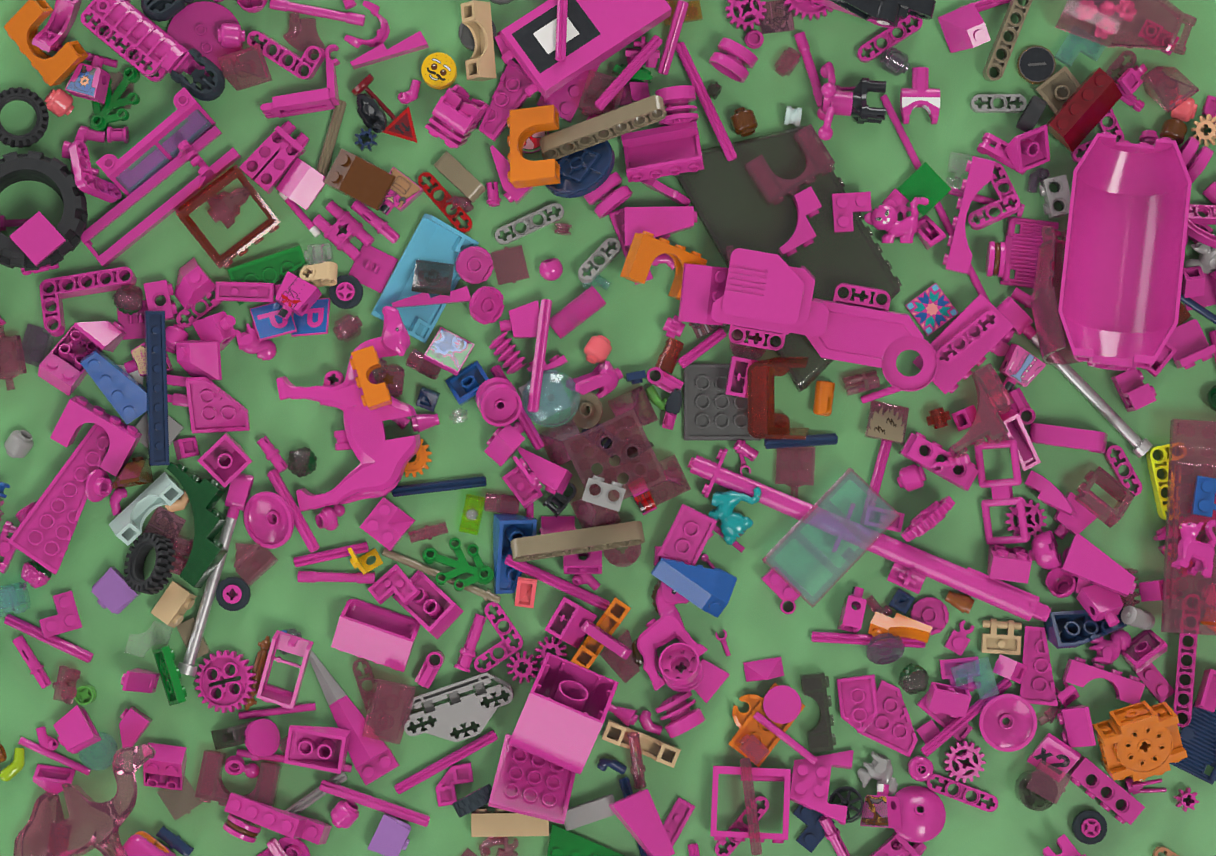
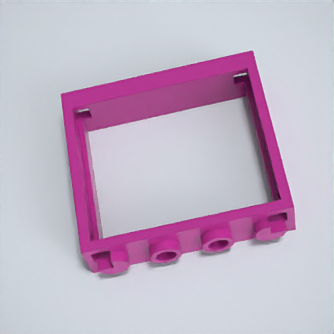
M713 765L710 836H714V840L726 841V837H733V841L745 842V838H753V842H764L765 839H772V843H784V840H788L791 769ZM719 774L784 777L782 833L716 830Z

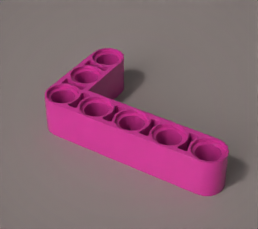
M118 267L43 280L40 284V297L45 329L54 337L64 334L66 327L62 299L128 289L136 284V275L128 267ZM130 274L128 280L122 281L124 275ZM111 277L109 283L103 284L104 279ZM92 280V284L89 287H84L87 281ZM73 283V287L70 290H66V286ZM54 286V290L51 293H47V289ZM51 305H56L54 311H49ZM54 323H59L56 329L51 330V326Z

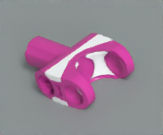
M912 68V88H901L900 111L903 124H909L910 114L917 107L924 108L928 112L931 124L936 125L938 122L940 89L929 88V68Z

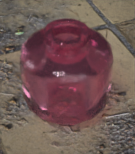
M346 314L334 322L333 332L339 341L349 342L361 334L360 327L363 325L357 316L354 317L351 314Z

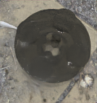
M1039 770L1024 772L1016 780L1015 793L1020 803L1035 811H1043L1050 808L1058 793L1057 785L1053 778ZM1035 786L1040 788L1037 790L1038 794L1032 792Z

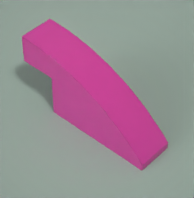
M998 388L983 396L985 404L1004 440L1014 439L1017 441L1019 462L1022 470L1026 471L1041 463L1019 413L1011 408L1004 391Z

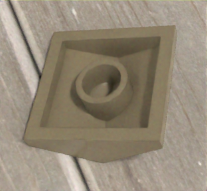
M1064 66L1035 90L1047 102L1052 112L1056 114L1078 89L1080 83L1068 68Z

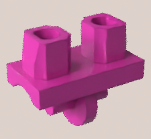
M642 36L641 41H634L633 47H641V49L626 48L625 56H627L628 64L648 43L645 42V36ZM656 50L646 61V67L656 68L657 60L660 58V50Z
M897 563L893 564L887 577V581L917 594L920 593L926 576Z

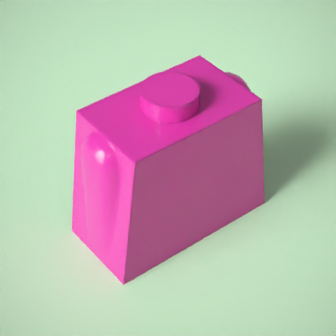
M76 705L53 725L59 735L57 737L59 743L65 746L66 750L72 754H77L81 750L102 740L86 709L79 705Z

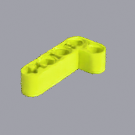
M1181 443L1152 447L1146 453L1157 512L1163 520H1174L1179 515V506L1169 462L1180 460L1185 456L1186 448ZM1174 446L1179 450L1177 457L1171 453ZM1155 450H1157L1160 453V459L1158 461L1153 458V452ZM1159 469H1162L1164 471V477L1162 479H1159L1157 477V471ZM1163 488H1166L1168 490V496L1166 498H1163L1161 496V490ZM1168 509L1172 510V513L1165 514V511Z

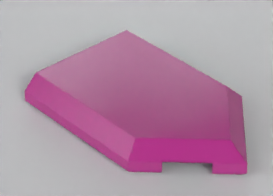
M875 674L836 679L841 718L863 734L879 714Z

